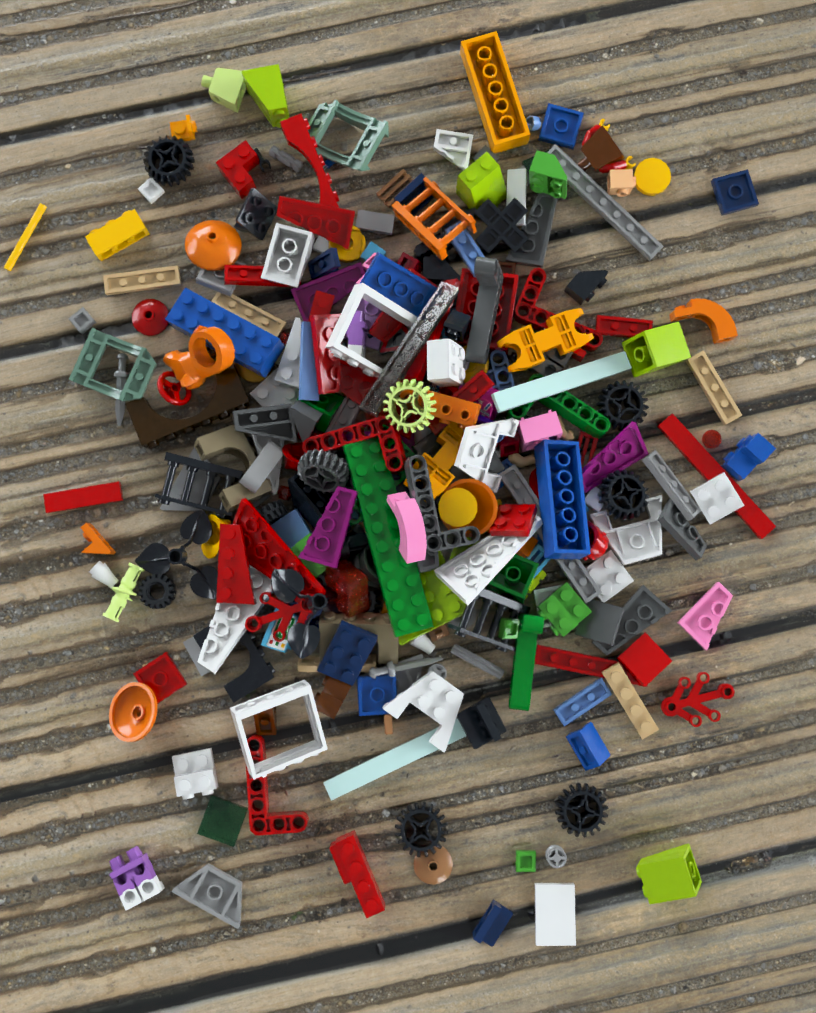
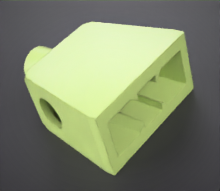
M216 68L213 77L203 75L201 85L209 88L208 92L211 99L238 113L246 91L242 71Z

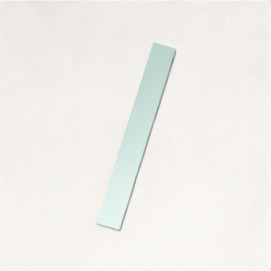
M623 351L491 394L497 412L500 413L628 371L632 367L626 352Z
M458 718L455 720L448 745L466 737ZM438 727L325 780L323 784L331 801L438 750L437 747L429 742Z

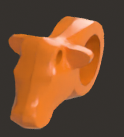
M200 325L191 335L189 351H170L165 354L163 362L172 369L176 380L180 381L181 386L191 390L202 386L208 377L221 373L231 367L235 358V349L232 340L222 329L215 326L205 327ZM206 339L215 348L216 361L211 358L207 351Z

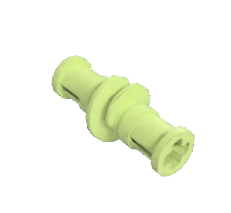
M130 562L120 586L111 588L115 595L112 597L106 613H103V616L119 622L118 618L123 608H125L127 600L133 601L129 596L137 595L132 590L135 588L140 574L145 571L143 568Z

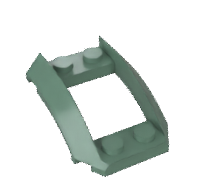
M334 100L331 104L326 102L319 104L309 121L311 129L308 132L310 137H315L318 145L315 148L317 154H321L324 158L337 164L359 171L371 170L368 167L371 158L383 137L389 138V124L387 121H378L374 117L356 112L342 105L338 100ZM334 116L364 130L350 157L319 144Z
M92 328L69 380L120 401L141 399L153 376L157 363L146 348L128 343ZM107 346L137 357L123 390L113 388L93 379Z

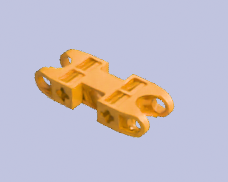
M581 308L566 310L549 317L546 320L548 328L534 333L530 324L511 332L497 342L498 348L509 347L517 353V360L507 367L508 372L524 371L542 364L545 361L543 353L557 348L559 355L562 356L579 349L594 339L592 333L582 334L576 331L574 327L575 320L584 314Z
M451 422L438 436L436 442L442 448L433 458L426 452L422 455L427 463L434 500L444 492L455 478L449 470L455 463L464 434L463 429L458 428V423ZM418 462L413 465V468L417 470L419 467ZM407 479L403 483L406 487H408Z

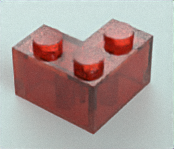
M346 560L339 562L337 568L325 567V582L327 586L337 592V608L340 612L350 618L369 610L368 581L364 573Z

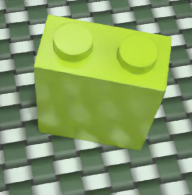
M279 64L243 70L242 76L247 92L272 127L281 128L280 121L288 119L290 116Z
M485 152L458 175L456 194L469 209L473 207L478 209L487 199L497 207L507 198V190L500 165L488 152Z
M679 322L645 330L622 342L632 367L631 371L634 378L691 358Z
M684 844L641 858L636 867L637 875L643 882V894L645 898H648L649 904L696 897L702 883L690 844Z

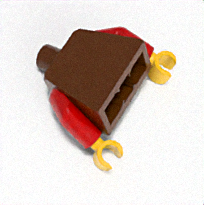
M601 119L599 125H595L586 132L581 151L586 157L577 163L582 170L586 171L592 166L597 173H609L610 170L632 169L636 165V163L630 164L628 162L633 158L632 156H628L623 160L625 158L607 132L610 124L603 126L605 119Z

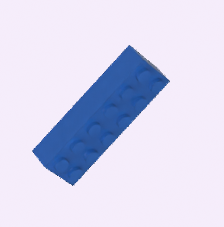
M184 288L165 318L174 329L189 337L200 325L205 327L215 326L222 329L232 340L235 349L234 362L263 378L267 377L285 348L280 338L187 288ZM206 339V346L215 351L211 342Z
M544 439L534 447L540 517L543 523L541 527L544 559L580 560L591 554L579 442Z

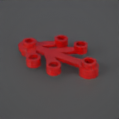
M264 592L260 595V602L269 604L279 610L262 617L256 615L248 617L245 621V628L249 632H256L261 629L263 624L282 618L278 629L273 633L274 640L281 642L286 638V630L293 614L301 611L297 623L305 624L308 615L312 611L307 607V599L296 596L294 601L298 604L290 606L274 598L270 592ZM265 594L269 596L268 602L263 599ZM253 620L258 622L257 627L252 625ZM278 632L282 633V639L277 637Z
M699 672L697 674V680L687 698L681 700L679 699L684 689H688L691 686V680L687 677H680L673 695L666 697L661 702L662 712L670 717L678 715L689 721L690 725L699 727L702 724L701 717L691 715L682 709L683 707L690 706L706 715L710 721H719L721 718L720 712L714 709L711 710L701 703L720 697L731 699L735 694V690L732 685L722 683L718 686L717 690L699 694L703 685L710 680V676L706 672ZM702 674L706 676L705 681L700 680ZM683 679L687 680L686 686H682L681 684ZM726 688H729L730 690L729 695H725L724 693ZM670 703L674 704L673 710L668 709ZM713 712L717 714L715 719L711 718ZM695 717L698 718L697 724H693L692 722L693 718Z

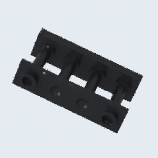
M166 452L164 461H168L167 465L169 467L162 495L155 494L158 503L169 505L170 502L202 509L214 512L217 517L227 519V516H232L233 512L227 513L222 501L219 509L208 507L214 478L218 474L225 476V489L233 486L236 479L240 480L243 471ZM179 465L187 466L186 470H188L181 500L169 497L176 468H179ZM198 470L206 471L207 478L200 504L188 502L195 474Z
M483 589L468 606L466 605L459 627L448 624V627L454 629V634L465 638L467 634L495 644V649L507 652L508 649L516 651L515 647L507 645L509 639H501L500 642L494 640L504 610L506 611L507 608H510L509 618H517V616H520V613L528 615L531 607ZM482 597L483 604L473 632L466 630L476 600ZM495 602V607L497 608L487 637L480 635L490 605H493Z

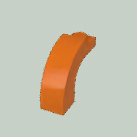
M701 298L690 299L686 306L682 305L674 308V311L669 315L671 322L691 318L705 322L711 330L714 344L731 341L738 336L731 315L721 305L711 300Z

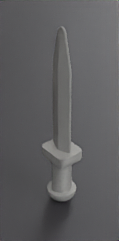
M120 353L117 355L119 360L118 371H115L114 377H117L116 389L123 390L126 378L129 377V373L126 372V359H128V356L125 353ZM116 399L115 413L118 426L122 424L125 413V401Z
M425 658L396 665L389 661L385 667L375 669L372 667L369 670V675L376 679V676L385 674L395 677V672L430 665L443 660V658Z

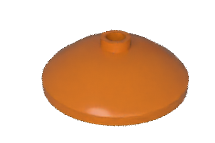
M207 220L198 223L190 229L185 238V251L190 261L196 266L205 270L217 271L223 270L224 265H233L238 260L242 251V242L239 233L228 223L218 220Z
M461 479L450 484L443 494L453 488H463L470 491L477 501L478 509L475 518L469 524L462 527L474 526L479 530L480 535L486 532L493 525L498 511L497 500L493 491L485 483L476 479ZM441 518L443 524L448 530L460 528L446 524L444 520ZM467 530L465 536L472 537V533Z
M132 682L124 685L116 693L110 705L109 723L112 732L118 739L125 742H136L150 732L157 716V699L153 690L144 683Z

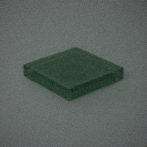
M211 795L197 834L234 847L248 808Z

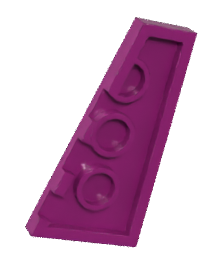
M337 486L325 508L326 510L318 520L316 528L308 538L307 544L298 558L333 568L338 567L358 491Z

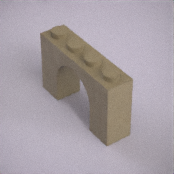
M234 424L198 437L194 443L201 461L221 454H231L243 462L247 471L256 459L255 449L249 444L246 432L236 431ZM266 478L255 494L238 483L223 489L219 497L228 513L239 507L241 499L246 498L252 503L269 495L272 491V483Z
M328 611L320 614V661L341 620L378 635L379 663L387 664V662L392 661L393 664H398L399 637L394 638L388 613L346 612L336 614Z

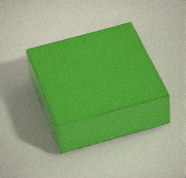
M501 618L498 638L518 639L520 619Z
M516 850V872H536L535 850Z

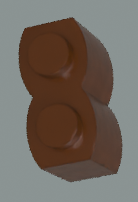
M326 675L321 684L324 686V689L321 693L317 692L314 700L317 711L334 719L352 685Z

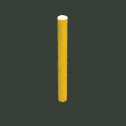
M39 204L6 262L4 269L11 272L47 208L45 205Z

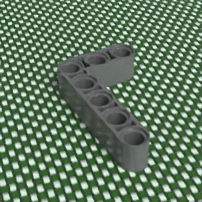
M477 256L474 273L479 282V289L466 350V362L486 364L503 284V272L498 259Z
M421 455L407 458L404 463L410 498H415L422 514L423 522L425 518H428L431 522L429 529L425 528L426 544L428 539L432 538L435 545L431 549L427 544L426 552H437L476 543L480 538V532L474 526L440 532L426 460ZM413 459L419 463L417 470L411 465ZM417 479L422 481V489L416 487L415 482ZM421 499H424L427 503L425 509H422L419 505ZM467 530L472 533L470 540L465 536ZM448 534L453 536L452 544L447 542Z

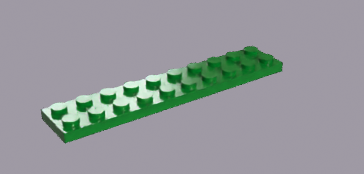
M379 438L346 444L343 446L354 490L358 491L356 498L394 638L434 627L416 562L406 564L399 551V525L395 514L387 503V495L395 494L397 491L392 473L385 464Z

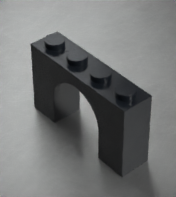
M209 626L193 635L200 649H202L204 640L207 638ZM248 630L245 631L239 641L249 651V666L242 675L224 685L233 703L275 677L273 675L276 672L270 662H265L263 657L266 654L260 645L256 647L253 642L256 638Z

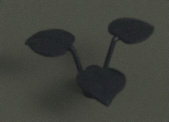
M200 510L189 515L181 525V537L189 539L186 544L169 551L162 543H152L143 550L135 559V562L139 567L151 574H165L170 570L171 564L187 566L197 572L190 580L192 591L197 596L215 600L217 595V569L212 566H205L200 570L186 562L188 555L185 548L192 541L198 545L204 544L212 536L211 522L206 512Z
M274 569L271 576V586L275 596L285 603L293 602L296 596L307 599V607L312 611L305 625L296 623L289 628L287 633L288 644L299 658L303 659L309 656L319 644L320 631L318 627L314 625L309 626L317 611L325 608L327 605L328 609L336 614L344 613L351 607L359 590L350 584L334 581L325 585V595L322 593H316L313 596L309 594L303 595L299 592L304 589V579L299 572L292 569Z

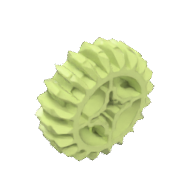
M404 379L403 384L398 381L396 382V387H390L392 393L388 392L385 394L389 400L383 401L384 404L388 405V408H384L383 411H389L386 419H393L390 425L397 424L396 430L399 431L403 428L404 433H408L410 429L412 433H415L417 428L419 431L424 429L423 424L425 426L430 425L427 419H434L430 412H436L437 409L431 408V405L437 402L436 400H430L434 393L427 394L430 389L429 386L422 389V381L417 385L416 379H412L410 383L408 379ZM407 389L413 390L408 399L398 397ZM420 396L424 402V410L418 403ZM412 402L413 409L408 410L406 403ZM396 404L401 408L400 416L397 413ZM412 413L421 415L420 419L416 422L406 421Z

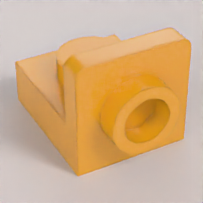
M190 114L186 115V120L169 122L172 137L176 136L178 140L181 138L183 141L196 140L195 132H198L195 120L192 121Z

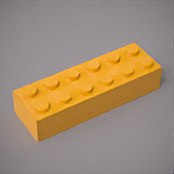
M497 31L461 41L460 55L491 151L496 154L527 145L530 131Z

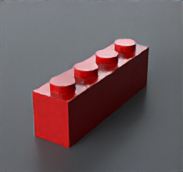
M355 830L337 837L335 844L366 919L385 911L384 899Z

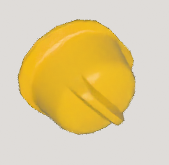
M214 514L208 516L212 525V536L206 543L201 544L202 552L208 559L214 558L219 551L220 524H231V520L218 518Z

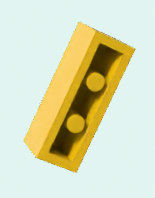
M133 209L125 211L121 217L115 220L108 221L105 226L90 231L89 235L85 236L95 255L102 262L148 236L150 233L136 210Z

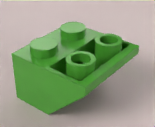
M537 150L529 169L530 189L539 194L546 193L554 198L566 199L567 176L558 159L553 154Z

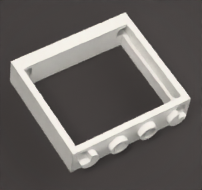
M356 284L326 348L331 350V353L334 354L333 356L343 357L349 365L360 367L363 369L364 374L371 377L375 376L379 378L378 381L389 386V384H396L399 381L425 322L366 284ZM361 299L366 300L410 328L390 373L341 345Z
M305 680L230 707L248 773L253 779L261 776L264 778L271 772L281 771L293 763H301L305 758L318 756V753L328 749L311 685ZM303 696L315 740L254 764L241 720Z

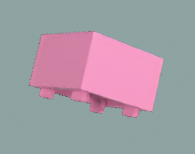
M548 410L546 414L528 419L522 417L517 427L522 452L533 450L544 439L560 440L563 433L557 412H551V410Z

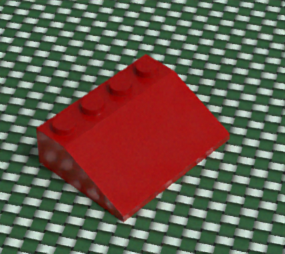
M462 268L456 311L470 315L473 320L479 282L476 277H473L468 268ZM503 273V284L489 350L491 353L494 350H503L508 354V348H505V346L498 348L497 342L511 333L519 275ZM471 325L464 339V342L458 341L457 344L463 346L468 345Z

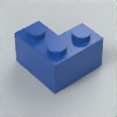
M757 433L752 436L749 434L736 444L738 448L734 452L731 451L724 457L723 460L725 462L722 464V467L737 481H741L747 477L756 465L763 463L776 448L761 434Z

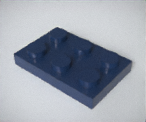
M341 620L317 667V671L353 686L378 639V635Z

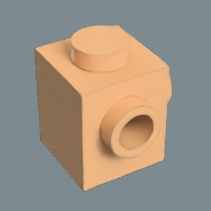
M633 169L610 170L607 175V193L609 195L625 197L630 195L632 189L636 186V176H633Z

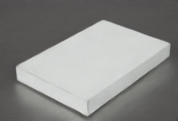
M534 883L536 946H576L575 884Z

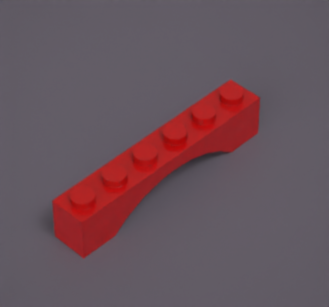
M300 113L280 121L287 144L295 148L307 159L317 176L320 188L319 204L339 207L337 204L339 202L336 190L332 191L330 184H332L331 177L328 172H324L322 167L325 165L323 157L316 152L315 148L318 145L315 137H310L308 132L311 128L307 118L303 119Z

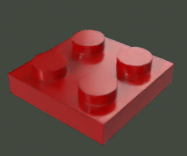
M536 504L499 505L496 519L489 530L490 535L529 537L537 513Z

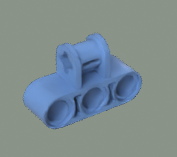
M494 350L489 358L490 370L486 373L495 383L492 388L499 391L515 386L512 373H509L507 370L509 362L503 350ZM499 356L503 362L497 364L493 361V357ZM498 375H506L507 381L501 382L498 379Z

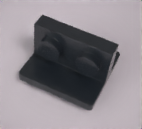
M251 188L236 217L234 227L239 231L253 234L259 240H263L277 213L278 207L258 190Z
M485 697L457 714V718L473 749H478L488 742L498 741L501 739L500 735L506 732V728L490 697Z

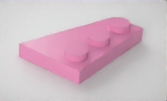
M716 582L677 623L704 650H707L710 645L709 642L715 634L719 621L724 616L733 595L720 582Z

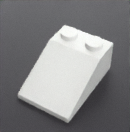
M276 223L261 278L298 288L314 245L315 237L313 232Z

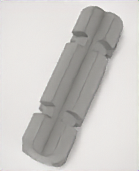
M272 146L269 150L271 157L277 158L278 161L290 168L292 167L296 172L302 170L303 162L300 160H295V157L283 150L280 151V148Z

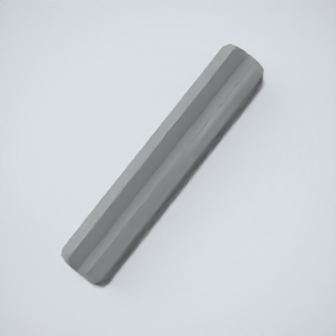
M457 644L453 645L451 649L452 654L498 679H501L504 669Z

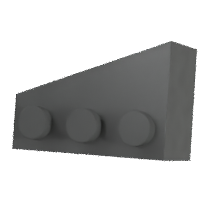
M292 404L232 411L234 429L236 431L297 442L294 420L289 410Z

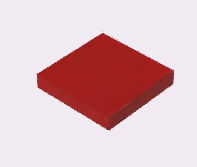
M646 632L617 657L621 664L643 687H646L672 662Z
M168 652L163 653L133 673L139 683H144L153 690L157 704L188 684Z

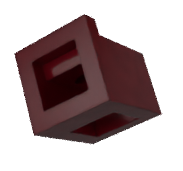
M403 252L397 264L403 267L408 259L404 268L407 270L412 268L421 273L423 263Z

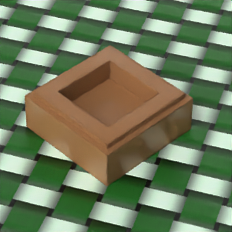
M384 714L386 735L393 734V716L391 714Z

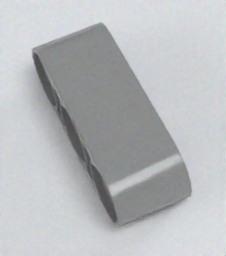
M270 440L239 483L255 494L284 455L282 448Z

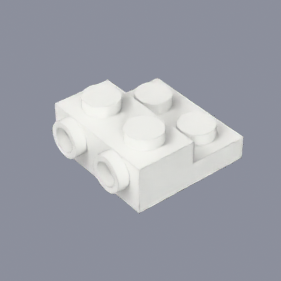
M212 748L172 756L177 797L182 796L183 800L195 797V793L202 792V796L214 793V789L219 787Z

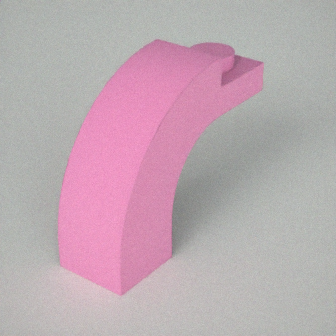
M406 491L387 495V503L395 514L399 525V551L406 564L425 560L426 532L422 514L415 498L410 499Z

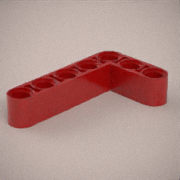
M541 268L531 270L513 315L516 322L525 326L531 324L532 329L537 331L547 329L546 320L556 315L535 306L546 280V273ZM538 276L541 278V281L535 282L532 277ZM532 293L534 298L528 299L525 294ZM518 310H525L527 315H519ZM540 316L545 322L538 323L535 318ZM574 322L576 331L582 334L586 333V335L592 333L597 341L596 345L588 342L580 348L590 352L597 350L603 341L601 333Z
M379 416L305 439L302 444V449L305 453L311 450L312 442L316 443L317 450L323 449L326 452H332L342 449L346 444L378 437L385 464L390 471H403L406 460L400 433L396 430L397 424L390 425L387 430H384L382 427L385 420H388L390 423L393 420L392 418L386 419V416ZM369 425L371 433L367 436L364 433V429ZM348 431L353 433L351 441H348L346 438ZM331 436H333L335 439V443L333 446H330L328 444V440ZM390 439L395 441L393 449H389L387 444ZM396 457L400 459L401 463L398 468L393 466V460Z
M252 735L247 739L252 759L259 762L266 760L264 738L260 735ZM251 740H257L259 742V749H253L251 747ZM246 766L250 831L255 835L298 833L305 830L309 817L304 811L269 813L267 776L253 779L248 773ZM253 780L261 781L262 788L256 789L253 786ZM254 801H262L263 808H256L254 806ZM301 817L304 820V824L301 826L296 825L294 818ZM275 819H282L284 826H276ZM255 821H263L265 827L262 829L257 828Z

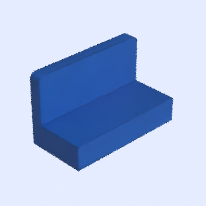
M588 722L581 729L571 732L566 736L585 771L599 767L610 757L608 749L592 722Z

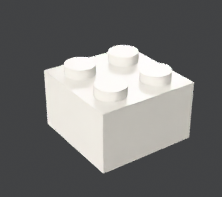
M450 338L427 341V380L440 387L463 385V379L466 376L465 369L463 368V360L465 359L463 347Z

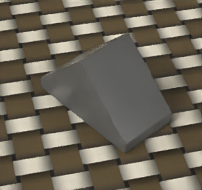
M300 400L295 401L289 410L301 440L304 442L305 439L312 437L323 413Z

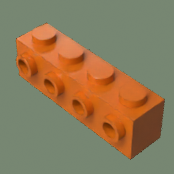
M407 389L400 394V398L408 399L413 390ZM430 390L427 392V394L434 393L430 400H436L437 403L431 405V408H436L437 411L430 412V414L440 418V423L450 425L451 422L458 423V428L461 429L476 425L481 409L480 404ZM420 396L418 403L424 410V402ZM412 402L406 403L408 410L413 409Z

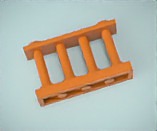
M425 177L423 181L426 189L407 205L404 204L402 206L396 201L391 206L395 216L441 260H444L448 256L446 252L447 244L466 228L475 234L477 232L475 227L476 221L471 214L467 215L440 190L435 181L431 182ZM430 195L437 200L419 216L414 217L411 214V211ZM444 206L449 211L430 228L423 226L422 222L440 207ZM456 217L459 221L461 220V223L442 239L435 237L434 233L452 218Z

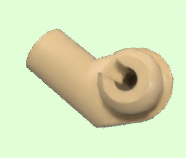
M558 415L563 432L561 439L563 441L573 440V431H566L563 420Z
M518 453L508 455V460L513 465L515 464L516 467L522 468L535 464L533 454L526 457Z

